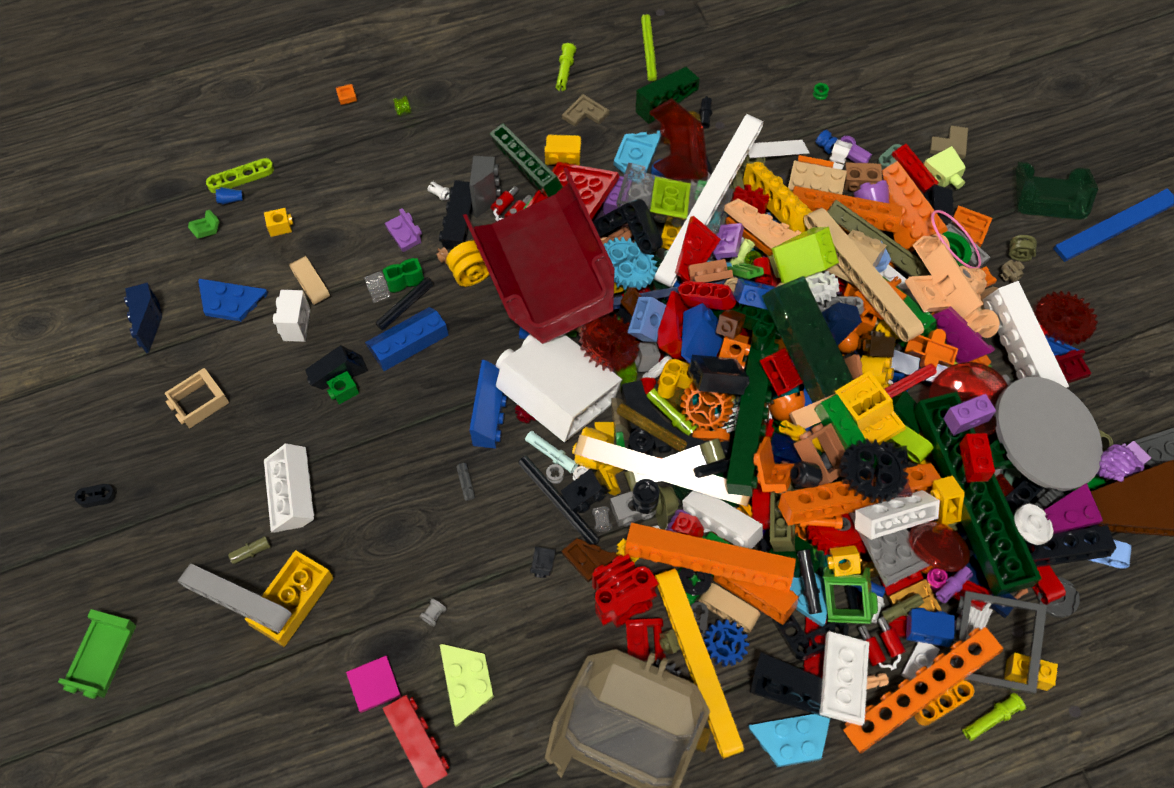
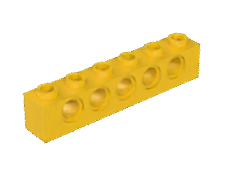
M754 162V164H746L743 177L744 185H752V191L757 190L758 187L764 189L763 194H769L770 196L767 209L781 223L789 225L790 230L794 232L799 230L802 233L807 231L808 228L804 223V216L812 212L807 205L794 195L763 163Z

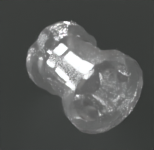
M598 507L592 510V515L595 516L596 526L594 528L596 532H606L612 529V524L609 522L608 513L610 510L608 507Z

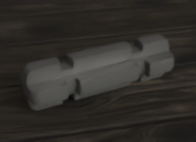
M458 464L456 468L465 501L473 500L475 495L467 464Z

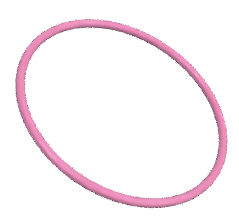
M941 210L933 211L931 215L932 225L942 244L946 245L952 256L967 268H980L981 257L979 251L967 231L948 213ZM935 213L944 214L965 233L976 251L978 257L977 267H972L963 262L947 246L934 221Z

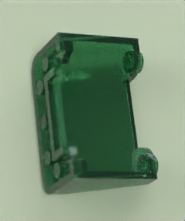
M1018 162L1016 168L1017 206L1021 213L1072 219H1084L1089 216L1099 189L1090 169L1076 168L1071 171L1068 180L1035 177L1033 165Z

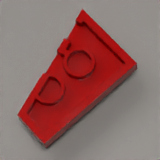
M695 216L690 217L675 274L684 281H690L688 266L705 263L721 240Z

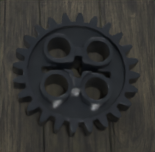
M866 439L864 443L858 440L856 445L852 443L849 449L845 450L844 455L840 459L839 469L842 470L840 476L846 477L843 484H850L848 491L854 489L856 491L855 497L861 494L863 501L869 497L871 503L877 498L881 504L884 499L889 502L892 497L896 498L903 491L904 486L908 482L906 478L909 473L905 472L908 466L902 465L904 458L897 457L899 451L894 453L891 451L892 445L886 448L884 441L881 445H878L876 439H874L872 444Z

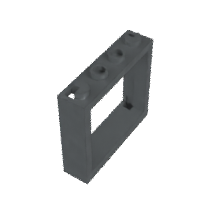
M966 591L965 597L960 596L959 609H963L962 618L957 617L956 630H960L959 639L954 638V644L960 640L962 642L966 641L971 600L1035 611L1026 684L971 674L964 680L1036 694L1047 605ZM956 658V660H951L952 667H962V659Z

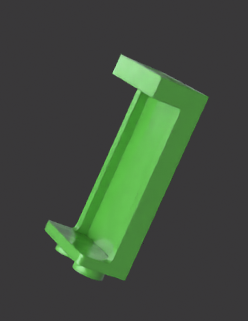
M91 609L87 616L92 620L66 678H60L58 683L64 686L63 690L76 694L78 690L84 692L83 696L95 699L96 696L105 698L136 625L128 619Z

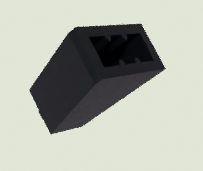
M340 345L305 369L308 376V383L313 387L315 386L323 390L329 387L327 381L346 371L353 378L367 372L368 369L360 354Z

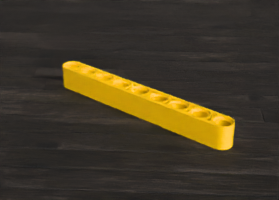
M675 568L655 575L659 583L657 587L692 681L697 685L710 710L707 721L719 753L724 759L743 752L742 741L680 577Z

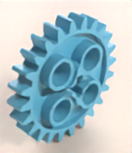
M615 237L613 241L609 239L607 243H604V247L615 268L614 282L617 283V287L623 285L624 290L627 287H636L638 290H641L642 287L646 288L648 284H651L658 269L655 266L657 261L652 260L654 255L642 253L636 241L633 243L631 238L625 241L624 237H621L619 241Z

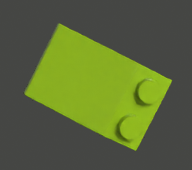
M655 177L650 199V212L687 219L691 183Z
M813 227L772 248L780 279L784 284L824 271L839 263L829 227Z

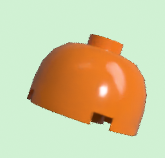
M804 390L800 391V396L796 392L774 399L773 404L772 402L768 403L771 415L779 421L787 420L793 423L789 414L805 406Z

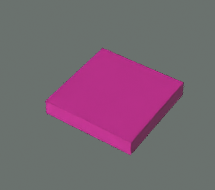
M387 656L346 672L360 713L401 697Z

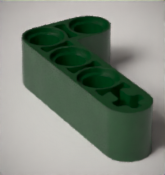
M736 300V304L731 310L746 315L743 328L752 331V346L757 350L766 349L777 333L778 314L771 310L741 304ZM711 309L717 318L726 311Z

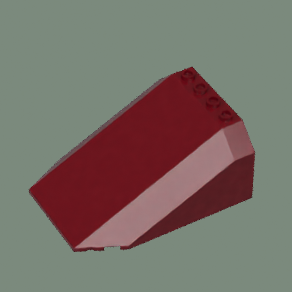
M567 167L564 168L568 183L555 195L493 224L474 226L467 214L463 215L509 318L542 344L613 312L615 268Z

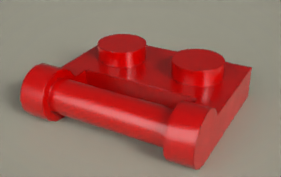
M663 619L626 620L627 653L630 656L647 662L650 656L647 627H652L656 654L654 663H656L658 658L660 661L664 658L666 659V654L663 653L660 645L661 638L659 635L662 633V627L664 626Z

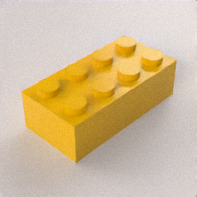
M295 550L261 596L292 613L281 632H275L247 617L245 621L252 628L285 647L333 580L332 574L325 567Z

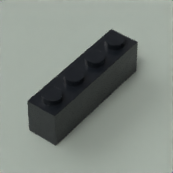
M455 180L454 186L450 188L449 196L451 199L446 204L447 216L443 217L444 228L439 234V241L448 250H452L454 247L467 241L469 228L463 215L467 214L471 220L473 214L470 182Z

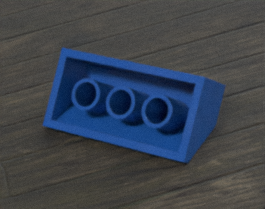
M428 307L366 341L365 344L382 370L386 371L447 337L448 330L446 323L439 313L433 308Z
M486 360L481 362L470 424V435L473 446L496 449L497 442L501 441L502 431L499 430L500 424L504 423L502 409L507 405V396L496 387L500 369Z

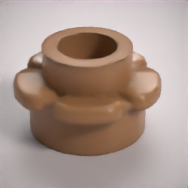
M445 247L438 248L436 256L440 263L445 262L446 264V257L449 253Z

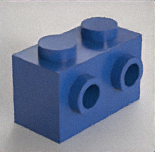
M924 608L911 609L907 615L906 640L949 647L954 641L955 616L948 615L943 611L930 612Z

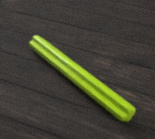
M647 14L642 15L641 19L647 76L649 81H656L657 71L650 15Z

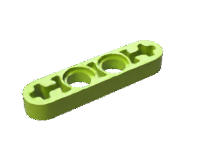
M267 158L260 159L212 175L207 178L206 185L210 192L216 193V189H220V187L230 189L269 176L273 173L274 166L271 160ZM248 170L253 171L251 175H244ZM230 176H236V179L233 181L227 180Z

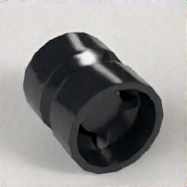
M645 429L633 431L629 437L628 449L652 456L654 450V437L652 433Z
M642 479L635 484L632 504L638 512L649 514L656 510L660 493L658 485L650 479Z

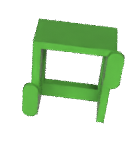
M825 566L823 578L825 580L828 622L871 624L873 615L878 612L876 593L872 592L870 568H865L863 575L835 577L832 569ZM833 585L862 586L864 610L836 609Z

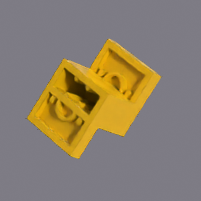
M870 370L835 391V395H839L863 436L871 444L876 439L878 445H881L883 441L886 442L906 430V426L894 412L893 400Z

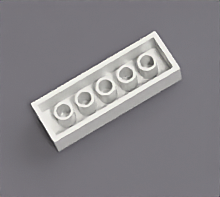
M1019 281L998 288L983 299L984 308L992 310L999 318L1000 326L998 333L1000 341L1008 352V358L1017 371L1018 379L1042 377L1055 381L1066 388L1069 387Z

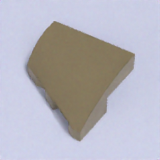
M616 397L611 398V413L615 433L623 432L624 440H629L630 431L624 401Z

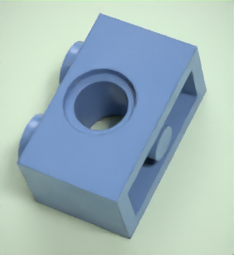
M638 297L628 333L641 341L657 342L658 329L666 305L653 297Z

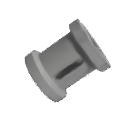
M431 599V604L424 613H421L420 618L434 627L436 620L447 608L437 600Z

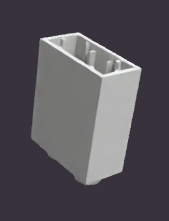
M530 334L524 340L521 348L515 352L512 349H507L501 354L496 363V367L500 369L496 387L563 442H566L611 406V398L616 397L622 382L618 375L565 334L544 344Z

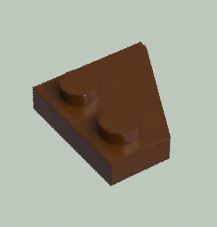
M578 538L561 551L562 555L588 583L592 580V573H594L597 567L609 565L618 556L614 552L609 553L602 550L601 547L589 545Z

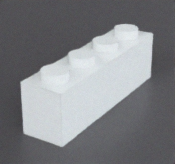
M693 490L683 500L684 511L698 517L704 528L710 529L720 538L726 539L735 546L752 549L763 538V524L717 497Z

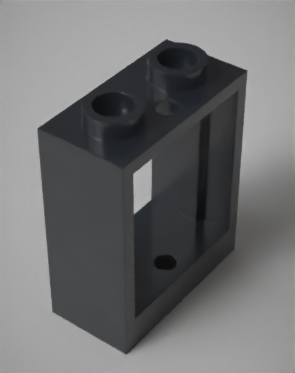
M692 355L688 374L699 391L744 395L745 389L749 385V377L737 359Z

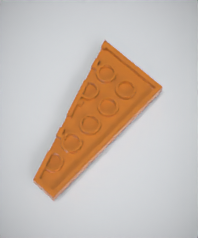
M896 161L882 170L883 178L889 186V204L903 206L898 232H893L894 241L909 252H913L915 250L913 244L922 236L936 234L931 220V215L935 210L900 163ZM935 213L934 221L939 233L943 234L948 229L938 214Z

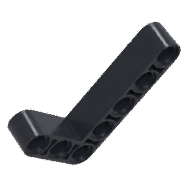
M642 199L626 203L593 221L600 237L628 224L640 251L644 254L656 251L663 245L662 237L647 204Z

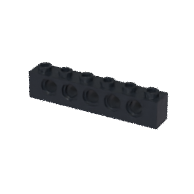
M1092 525L1086 529L1078 528L1055 533L1049 541L1042 545L1032 544L1024 538L1036 567L1110 557L1117 548L1108 525ZM1044 546L1049 547L1051 550L1045 549Z

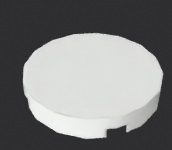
M1026 504L1019 507L1015 512L1016 527L1027 541L1035 545H1042L1053 536L1052 522L1050 519H1046L1044 510L1036 505Z

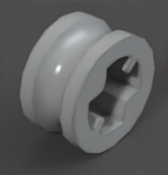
M558 464L550 465L546 470L547 479L552 484L560 483L564 478L563 468ZM554 471L555 473V471H558L559 476L555 475V477H552L551 472Z

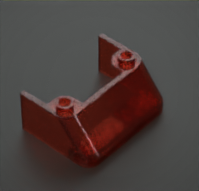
M673 99L651 110L650 115L661 123V134L670 140L671 155L653 164L654 168L671 180H701L707 177L705 137L700 121Z

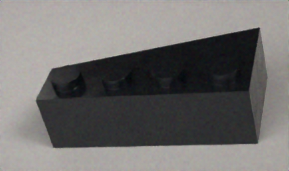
M760 653L750 693L826 717L820 715L821 678L765 653Z

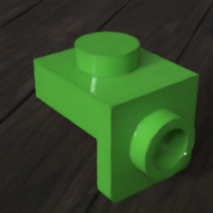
M207 210L205 218L189 222L188 228L197 239L217 234L219 220L211 210Z

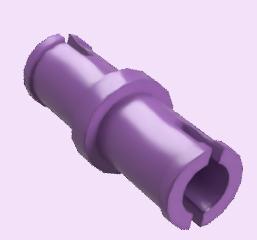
M962 566L936 592L937 598L941 602L947 603L956 592L962 590L964 583L973 576L972 571L968 567Z

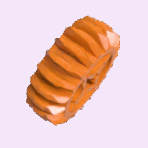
M692 382L689 385L690 388H686L684 390L685 394L681 396L683 402H681L680 407L685 408L682 414L688 415L686 421L692 420L691 426L698 424L699 430L703 426H705L706 431H709L710 427L716 430L718 425L723 427L724 421L728 422L730 419L729 415L733 413L731 408H733L734 403L730 402L733 398L732 395L699 391ZM699 393V402L693 405V396ZM721 404V414L715 416V408Z

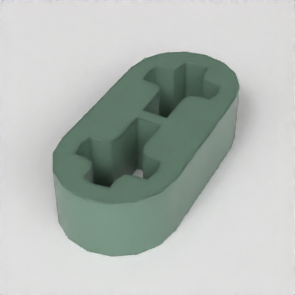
M895 144L879 157L877 164H881L882 170L896 162L891 154L902 145Z

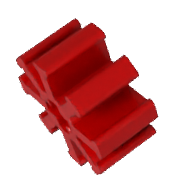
M746 184L745 189L740 188V186L735 188L732 201L740 199L757 208L760 214H765L770 196L769 194H763L764 189L758 187L757 190L752 191V185Z

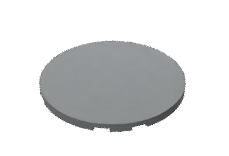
M1042 377L1021 378L1003 390L995 406L996 412L994 416L997 422L995 429L999 442L1003 443L1008 453L1006 455L1012 464L1024 476L1044 488L1050 487L1058 491H1070L1091 481L1100 468L1099 462L1103 452L1102 441L1097 424L1083 402L1066 387Z

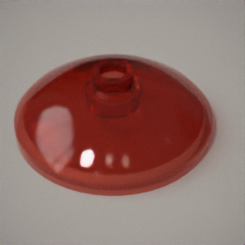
M932 520L913 526L909 531V542L912 549L927 564L948 572L960 571L968 564L970 551L967 543L950 526Z

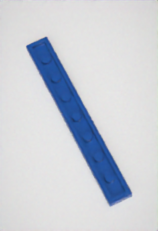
M1167 188L1055 245L1054 250L1066 262L1173 207L1174 195Z

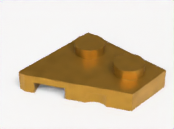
M923 579L887 596L891 605L894 606L898 603V600L902 602L915 594H920L924 603L917 608H924L930 612L942 611L927 579Z

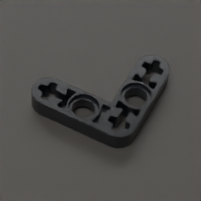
M791 614L783 626L771 618L796 659L803 661L825 651V644H817L815 637L821 635L826 638L827 631L835 632L836 627L838 629L843 628L842 635L848 636L849 633L847 623L831 622L805 635L793 614ZM793 627L798 633L791 637L785 631L787 628ZM799 646H801L802 648L807 647L806 653H803L802 651L798 652Z

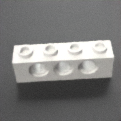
M921 490L891 499L889 502L884 501L881 504L877 503L857 509L855 529L869 539H874L938 519L940 500Z

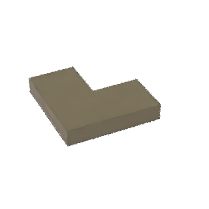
M582 94L562 114V119L574 127L585 117L600 124L609 115V110Z
M950 126L948 139L932 136L930 154L936 155L952 146L961 159H965L968 128Z

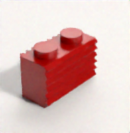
M786 348L760 360L777 396L803 383L795 369L796 366H793L794 363L790 359L788 352H786Z

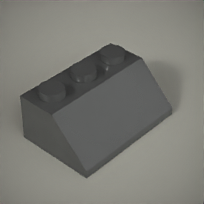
M473 156L469 186L474 217H479L489 210L491 205L501 195L500 175H498L499 164H496L495 157Z

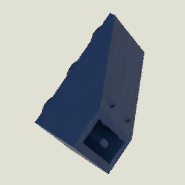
M147 282L125 288L126 296H124L126 306L129 307L127 317L129 322L132 323V327H130L131 336L133 339L136 338L139 348L142 347L146 353H149L162 319L160 302Z

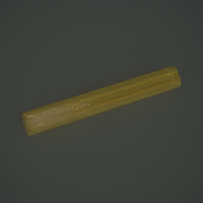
M623 403L617 408L616 412L620 416L678 451L682 452L685 450L687 442Z

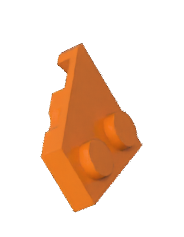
M959 205L954 214V219L962 225L972 240L981 247L993 218Z

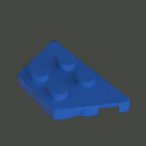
M204 279L198 280L203 311L209 317L241 322L257 306L256 303L262 297L268 295L267 289Z

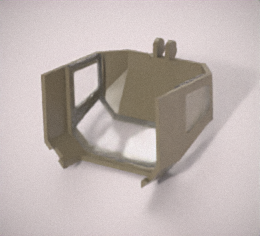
M616 649L587 656L554 719L545 759L549 764L554 763L558 768L557 774L561 779L571 759L574 758L636 788H680L710 714V710L697 685L666 671L668 659L664 658L659 668L652 666L656 655L652 652L647 662Z

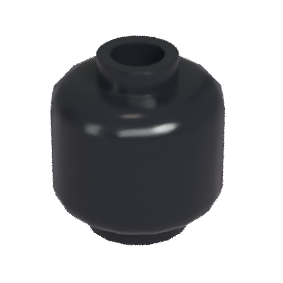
M800 461L792 467L790 472L793 484L803 489L817 487L823 479L819 465L811 462Z

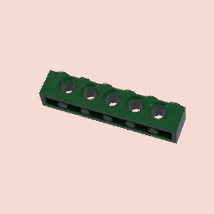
M503 123L489 133L496 146L547 198L555 195L563 188L558 177Z

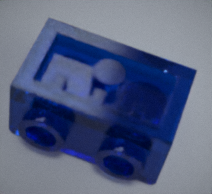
M774 433L771 442L774 462L781 464L782 461L796 465L802 461L794 446V443L797 441Z

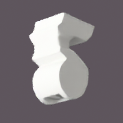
M837 139L830 157V161L834 162L833 168L843 170L846 162L845 158L852 144Z

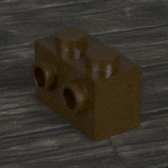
M868 331V334H862V337L859 338L858 349L860 353L868 356L894 357L895 337L886 336L885 332Z

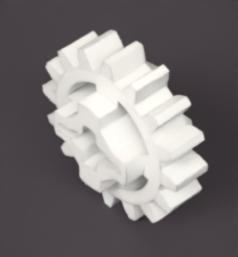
M821 271L807 276L805 279H799L800 283L796 284L797 294L801 302L806 300L807 305L811 302L814 305L817 302L824 304L825 300L831 301V296L836 297V292H839L838 278H835V274L830 275L829 271L825 273Z

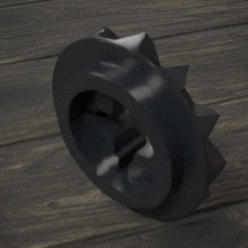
M682 568L679 573L685 593L692 596L702 595L711 586L712 576L710 573L693 571L687 568ZM696 572L697 579L701 580V582H697L695 587H693V582L689 578H693Z

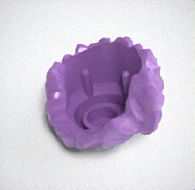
M1114 444L1102 452L1101 461L1099 462L1100 468L1096 476L1107 479L1113 478L1122 482L1124 477L1127 478L1142 472L1144 465L1130 448Z

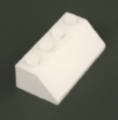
M285 443L264 459L271 532L275 533L304 527L314 520L306 447Z

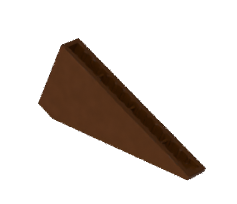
M1169 460L1124 478L1122 482L1117 481L1091 492L1103 519L1100 524L1096 525H1108L1110 532L1174 537V460Z

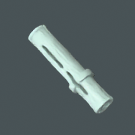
M530 431L527 434L525 441L551 458L554 464H559L569 473H573L578 467V464L565 455L566 453L563 450H558L534 433V431Z

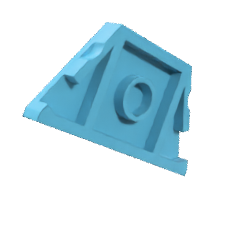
M657 131V134L648 135L647 132L625 134L614 159V165L637 185L643 184L661 140L662 131Z
M815 573L817 588H820L819 599L822 612L809 614L806 596L803 595L805 590L802 575L799 578L793 577L790 590L799 596L796 610L821 627L825 626L827 600L824 578Z
M811 714L749 725L748 729L760 742L765 752H768L775 765L782 767L820 760L824 750L830 719Z

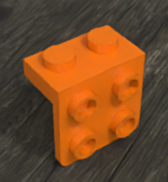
M764 437L762 443L759 444L757 453L754 454V464L758 466V483L761 484L762 492H787L792 481L790 472L795 464H775L770 437Z

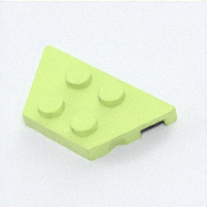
M442 644L440 645L454 725L456 727L462 724L461 722L468 716L478 711L483 704L489 702L494 696L485 654Z

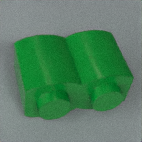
M417 258L405 260L401 264L387 266L382 270L389 292H398L407 286H416L424 279L422 268Z

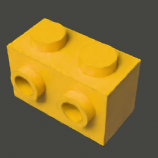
M953 476L934 480L930 493L940 500L937 521L941 527L960 522L965 492Z

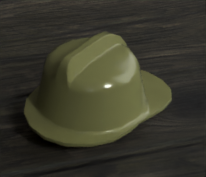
M658 485L660 493L656 509V519L660 529L665 530L668 517L678 509L679 502L672 487H660Z

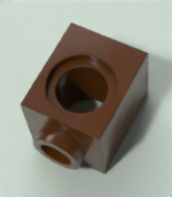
M731 309L724 311L719 316L716 333L731 339L736 338L742 333L746 315Z

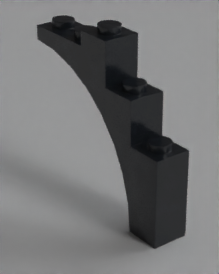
M641 380L622 384L621 392L630 433L637 429L650 430L654 437V452L667 453L674 449L676 454L709 442L688 436L667 423L653 408L645 394ZM734 441L720 442L725 457L731 456Z

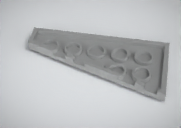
M841 477L837 479L836 482L842 481L846 477ZM851 512L849 515L855 525L856 512ZM907 529L874 539H869L858 531L885 587L932 565L935 560Z

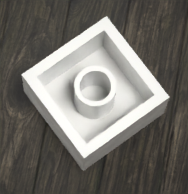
M280 290V296L276 298L277 312L273 315V323L277 326L278 334L281 335L283 341L305 342L311 311L305 294L302 290Z

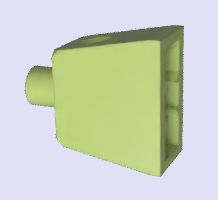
M952 146L925 160V167L939 182V186L946 187L952 183L956 189H959L965 184V181L961 178L966 169L965 165Z

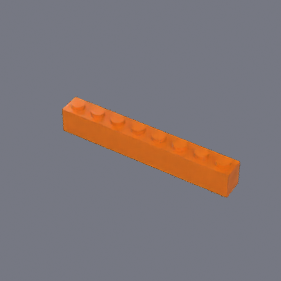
M631 523L624 553L634 558H643L653 562H661L675 567H683L693 571H701L715 576L728 577L737 581L750 582L786 591L790 590L796 559L636 523Z

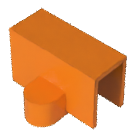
M936 329L929 333L928 338L919 335L908 341L904 353L921 358V368L930 363L935 367L938 364L948 367L954 365L958 348L944 344L946 339L945 331Z

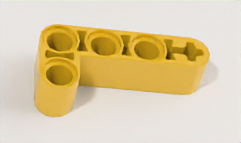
M670 359L666 362L657 392L660 397L666 399L673 397L677 387L683 389L690 388L689 385L693 380L688 374L689 363L677 359ZM726 394L732 395L733 398L730 400V402L735 400L736 394Z

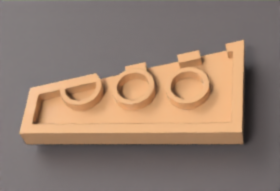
M736 199L724 207V211L737 222L742 223L747 230L771 249L802 233L799 230L796 232L790 230L789 225L785 223L779 224L775 222L773 217L768 214H760L757 208L740 199Z

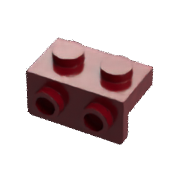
M1084 349L1078 351L1071 350L1062 356L1055 355L1067 383L1087 378L1092 374L1082 358L1086 353Z

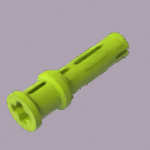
M564 43L561 48L563 52L559 58L561 65L556 89L559 91L561 86L562 91L566 90L570 66L574 63L573 54L576 52V46L571 43Z
M655 388L646 395L672 421V426L677 427L681 432L689 436L698 427L696 424L691 426V422L686 421V414L679 413L665 398L658 395Z
M1013 692L1010 694V698L1004 702L996 703L991 712L964 728L963 733L967 739L969 738V741H973L1002 720H1010L1011 715L1019 710H1025L1026 706L1023 700Z

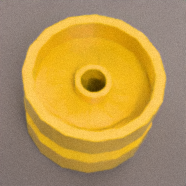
M466 241L459 244L446 257V264L460 286L466 287L478 284L490 275L475 241Z

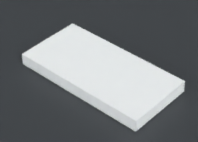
M830 631L826 634L820 715L861 726L865 723L869 655L868 641Z

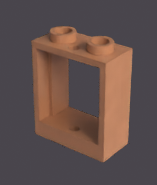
M822 423L811 428L812 432L807 431L799 436L800 440L794 443L802 461L818 464L821 468L823 479L819 486L831 483L840 477L842 471L839 469L845 448L831 423L825 426ZM816 437L833 466L829 470L826 469L811 441Z

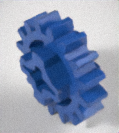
M726 619L723 624L719 620L716 622V626L712 624L708 627L710 631L704 633L707 639L703 641L707 645V651L710 652V659L715 658V665L722 662L723 667H726L728 663L734 666L736 661L741 662L743 660L741 655L745 656L748 653L744 649L749 646V643L744 642L748 635H742L743 627L736 628L737 622L729 625V620ZM717 633V640L713 643V637ZM722 641L728 642L729 645H723ZM736 644H738V650H737V653L735 654V652H736L735 646H736Z

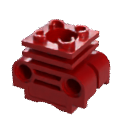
M629 554L617 556L612 560V563L607 566L601 565L592 573V587L594 590L596 589L595 611L603 626L612 621L616 628L622 626L631 617L651 610L653 608L652 600L657 597L655 590L659 583L647 567L635 568V563L633 561L630 562L631 557Z

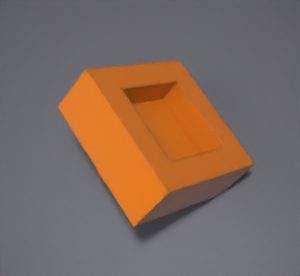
M352 84L336 88L341 105L357 101Z

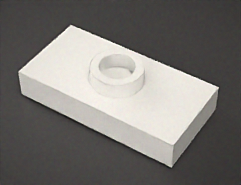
M918 642L901 676L910 681L917 676L915 673L924 666L929 668L932 665L940 649L932 644Z

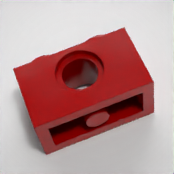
M987 433L966 434L959 444L967 482L988 481L995 473Z

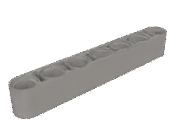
M189 564L178 579V582L187 589L278 633L281 632L292 615L284 607L193 564Z

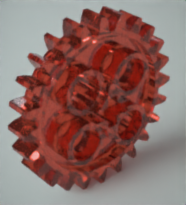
M1053 291L1051 295L1046 294L1045 298H1041L1034 314L1040 325H1043L1042 327L1045 328V331H1048L1047 338L1053 336L1054 342L1059 339L1062 345H1064L1068 341V344L1071 346L1073 342L1077 345L1081 341L1086 342L1093 335L1097 328L1095 326L1098 323L1095 320L1097 315L1092 314L1095 309H1089L1090 303L1084 304V298L1077 299V294L1072 297L1070 292L1064 295L1060 291L1057 295Z
M607 314L605 317L603 316L583 325L579 333L581 338L578 341L583 344L580 350H586L584 357H591L589 362L595 361V367L602 365L603 371L606 367H609L610 372L614 368L619 372L621 368L625 370L628 366H631L638 357L637 353L640 351L638 345L640 342L636 341L637 338L628 333L630 323L624 324L623 318L617 320L616 314L613 318H610V314Z

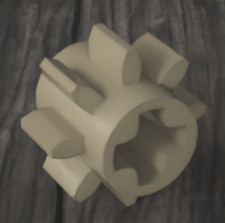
M1010 260L1001 267L1003 273L1000 275L1005 281L1011 280L1014 283L1024 275L1022 270L1025 267L1020 261L1014 262Z

